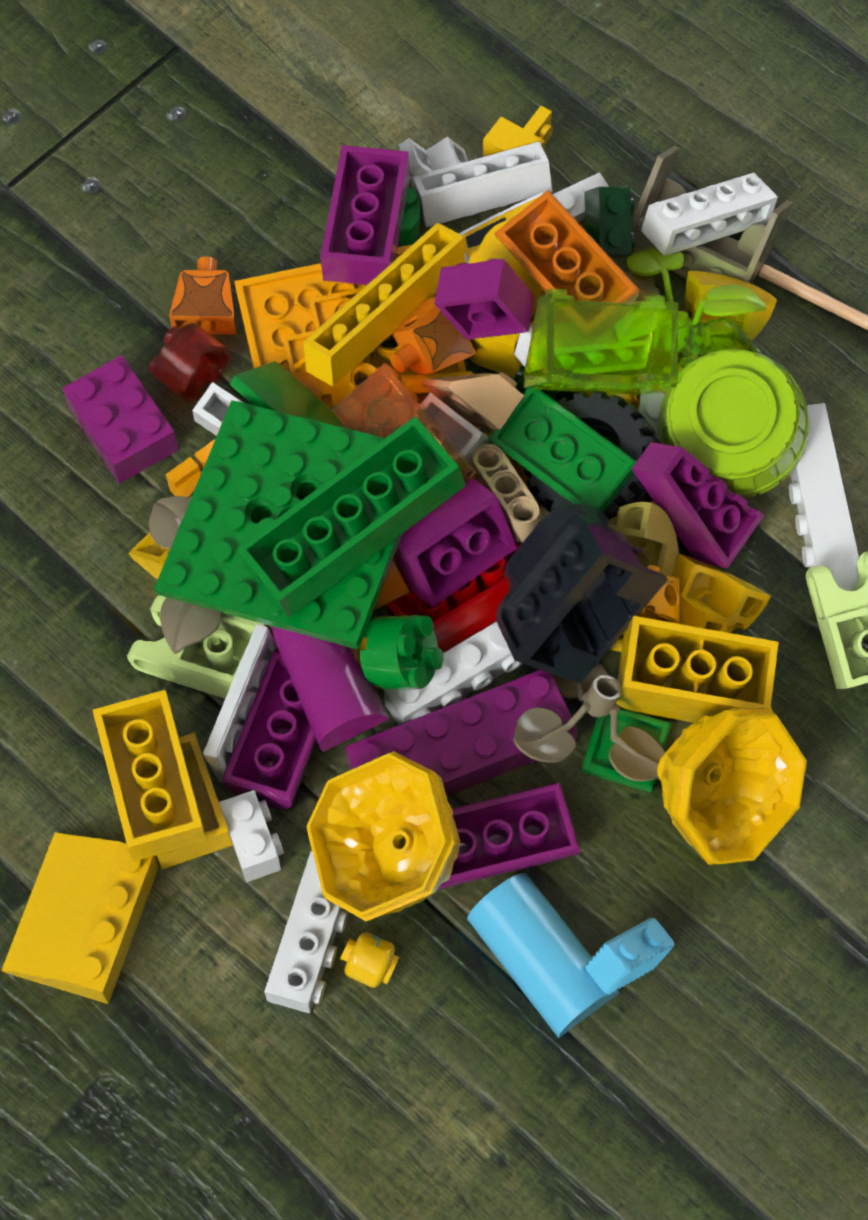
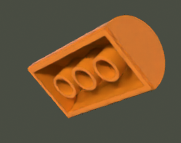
M549 190L495 232V237L587 338L597 336L612 326L613 323L626 313L639 295L640 289Z

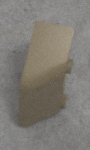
M673 146L657 156L631 221V229L635 233L633 252L655 246L641 231L648 206L655 202H661L686 193L679 183L669 179L681 149L677 146ZM787 200L772 211L767 225L754 224L748 227L743 232L740 241L725 236L682 250L681 252L684 256L683 266L671 271L687 278L688 271L710 272L730 276L752 284L772 252L793 202Z

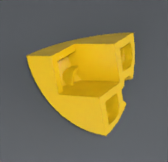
M688 271L685 310L692 313V321L699 302L707 300V292L724 285L745 286L755 292L766 304V311L731 316H710L703 311L699 321V331H693V348L698 358L720 350L742 349L767 324L777 299L767 291L737 278L710 272Z
M680 553L678 555L672 577L680 579L679 624L727 633L732 632L736 628L745 630L756 620L767 605L771 595L705 562Z

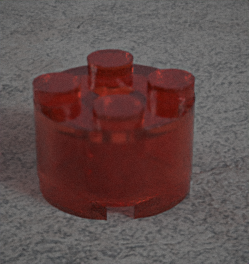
M189 323L182 328L173 326L166 333L163 340L165 345L159 355L152 359L148 370L158 381L187 403H192L203 396L199 391L206 384L210 386L212 382L216 384L229 361V356L225 354V351H229V348L196 323Z

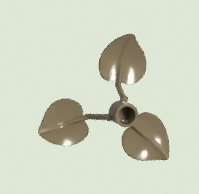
M171 496L162 498L154 503L149 519V531L153 540L159 546L167 549L171 548L191 499ZM166 597L161 606L160 621L163 635L171 650L177 654L186 647L211 636L221 623V613Z
M599 662L581 683L551 674L561 696L565 698L578 697V700L583 703L581 708L566 724H562L560 717L556 713L541 707L527 710L516 723L513 737L516 747L534 760L555 763L569 757L575 749L576 742L567 731L586 712L593 717H602L610 714V738L616 744L609 751V759L614 769L620 775L632 781L643 782L659 778L657 774L658 763L665 754V751L652 736L639 728L625 727L620 735H618L617 723L620 707L615 703L621 695V685L615 678L608 676Z

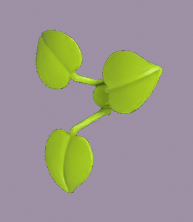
M655 246L632 253L627 258V267L630 272L640 276H652L661 272L668 309L660 305L653 306L646 301H635L613 325L615 335L620 344L633 337L664 329L666 348L669 351L680 353L686 352L693 347V331H699V321L703 311L710 316H731L766 311V304L755 292L745 286L724 285L707 292V300L699 302L692 321L688 317V313L675 311L668 270L679 269L683 266L684 256L682 252L679 251L664 256Z

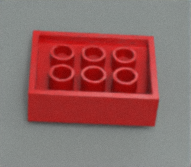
M515 541V544L518 549L520 545ZM517 549L433 608L412 591L383 605L389 616H429L433 622L437 646L445 653L497 622L496 614L499 604L509 592V580L507 577L504 578L505 567Z

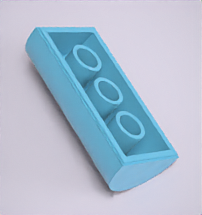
M520 873L507 879L484 896L470 911L467 920L558 1038L619 994L618 989L610 995L605 994L586 971L585 964L589 963L592 956L527 873Z

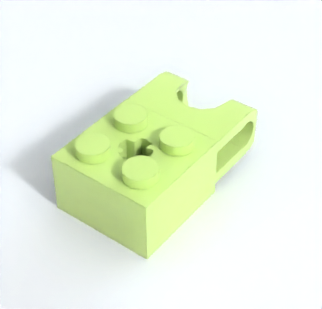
M868 551L858 558L859 581L851 591H845L838 587L831 571L825 566L816 565L809 567L806 572L808 589L836 689H847L868 683V653L861 645L862 639L868 640Z
M160 595L154 599L150 608L153 619L159 626H161V606L166 597ZM220 612L221 623L211 636L186 647L177 654L171 650L164 637L156 642L137 640L131 646L127 658L131 665L141 672L226 699L256 624L266 625Z

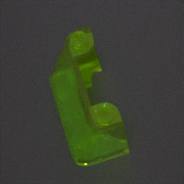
M547 289L546 295L538 298L524 370V388L592 393L594 391H603L612 394L635 395L653 394L678 388V302H665V296L662 295L644 296L643 302L636 304L575 301L574 296L567 295L566 289Z

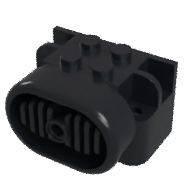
M581 503L562 506L541 519L509 559L504 571V578L507 577L509 580V592L499 604L496 614L497 624L515 661L581 683L628 628L632 617L638 616L668 580L666 575L649 569V560L646 553L642 549L630 545L625 535L613 528L606 514L599 508Z

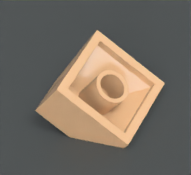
M502 372L499 374L481 373L426 379L422 384L472 425L498 430L502 428L524 397L515 388L517 383Z

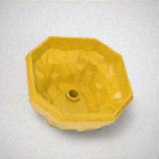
M732 708L714 716H703L696 723L683 729L681 736L661 757L658 763L657 774L662 783L664 807L671 816L672 824L708 865L755 860L798 811L807 760L772 708Z
M394 751L328 780L306 826L322 894L325 896V899L364 921L400 912L404 908L417 904L433 895L443 882L449 881L454 861L459 853L460 840L441 777L436 772Z

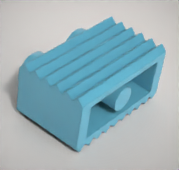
M649 918L603 943V946L592 956L589 963L585 964V968L602 991L610 995L636 978L639 979L640 976H644L650 970L653 971L674 947V941L655 918Z

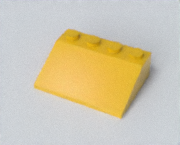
M54 833L2 967V972L109 1004L159 868L156 855L133 861L126 843Z

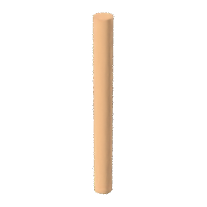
M766 264L761 268L760 277L868 330V315Z

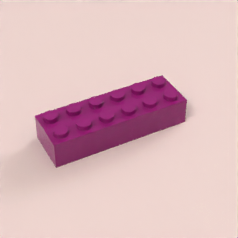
M539 670L345 746L346 761L350 770L394 751L436 772L442 779L446 795L449 796L537 761L521 752L513 741L516 723L527 710L539 707L549 709L560 717L563 725L571 719V715L551 673ZM574 725L567 732L576 742L577 728Z

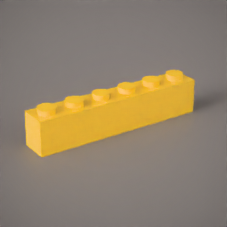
M436 223L303 341L306 371L334 387L387 339L425 299L436 294L442 267L465 263V237Z

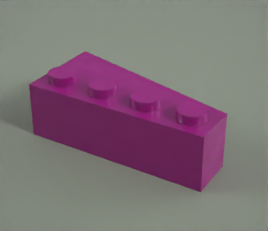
M651 442L632 467L633 472L655 504L666 512L676 534L692 557L709 565L728 568L764 517L760 511L747 505L748 501L742 496L731 492L724 481L713 477L709 473V469L683 447Z

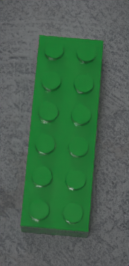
M414 416L239 546L237 551L246 567L289 619L466 485L457 463Z

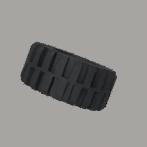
M583 391L575 393L574 400L568 401L564 397L557 401L558 404L600 435L616 437L621 443V450L635 461H638L651 442L661 444L655 435L656 432L643 415L632 404H628L624 398L615 394L609 397L606 392L594 391L592 397H589ZM523 467L524 474L529 478L526 483L530 491L548 512L571 504ZM633 473L603 512L610 520L612 517L618 516L617 511L622 506L636 502L651 503L653 499L635 473Z

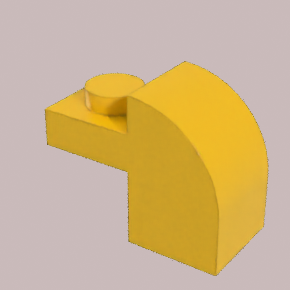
M540 106L524 128L500 117L483 139V157L540 142L545 152V143L553 132V127L551 126L552 111Z

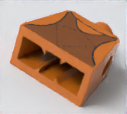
M207 256L200 257L197 260V270H184L180 273L169 314L173 334L237 335L229 273L225 270H217L216 259Z
M436 297L425 299L394 330V337L400 349L390 355V361L398 372L402 373L410 368L415 375L431 374L476 353L470 340H466L434 304Z

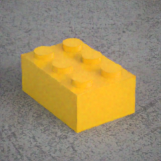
M195 732L179 737L207 841L157 855L162 870L233 846Z

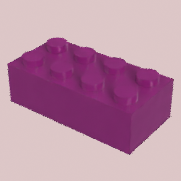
M341 146L320 256L323 281L368 285L396 260L410 180L408 151Z

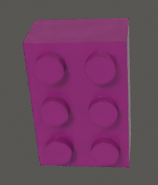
M122 355L62 388L69 410L119 484L179 451L174 430Z
M473 478L465 483L466 486L406 530L402 534L395 553V558L410 591L431 608L517 549L496 495Z

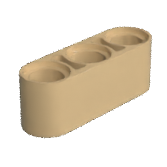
M493 444L481 445L473 453L472 478L496 495L513 539L517 542H523L539 523L540 508L504 452ZM519 518H526V519H528V520H526V521H521V520H518V519H519Z

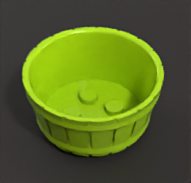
M725 349L712 352L688 364L669 385L662 400L658 417V435H660L659 440L661 444L683 447L707 467L713 477L720 478L728 485L727 488L731 492L742 496L744 499L773 489L780 484L781 480L783 482L792 473L805 451L808 441L806 438L809 437L810 427L806 400L792 375L773 359L760 353L743 349Z

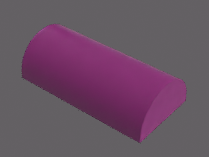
M268 625L322 752L389 719L375 686L367 681L363 673L358 649Z
M277 651L272 653L222 782L230 791L237 795L254 790L258 802L265 800L270 808L288 809L292 806L317 740L282 657Z
M560 782L452 809L460 840L459 853L454 861L449 881L443 882L438 890L579 855L580 848Z

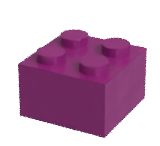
M489 259L485 262L459 263L456 266L442 267L434 304L464 338L469 340L529 332L535 296L504 259Z

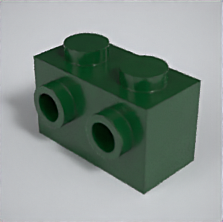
M599 186L585 191V231L611 259L632 255V249L635 245V233L631 229L634 199L630 196V187Z

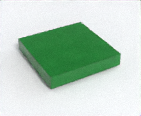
M620 708L617 733L620 735L625 727L639 728L652 736L664 750L672 723ZM611 715L597 717L581 773L652 793L655 779L643 782L632 781L623 777L614 769L609 759V751L616 744L610 738Z

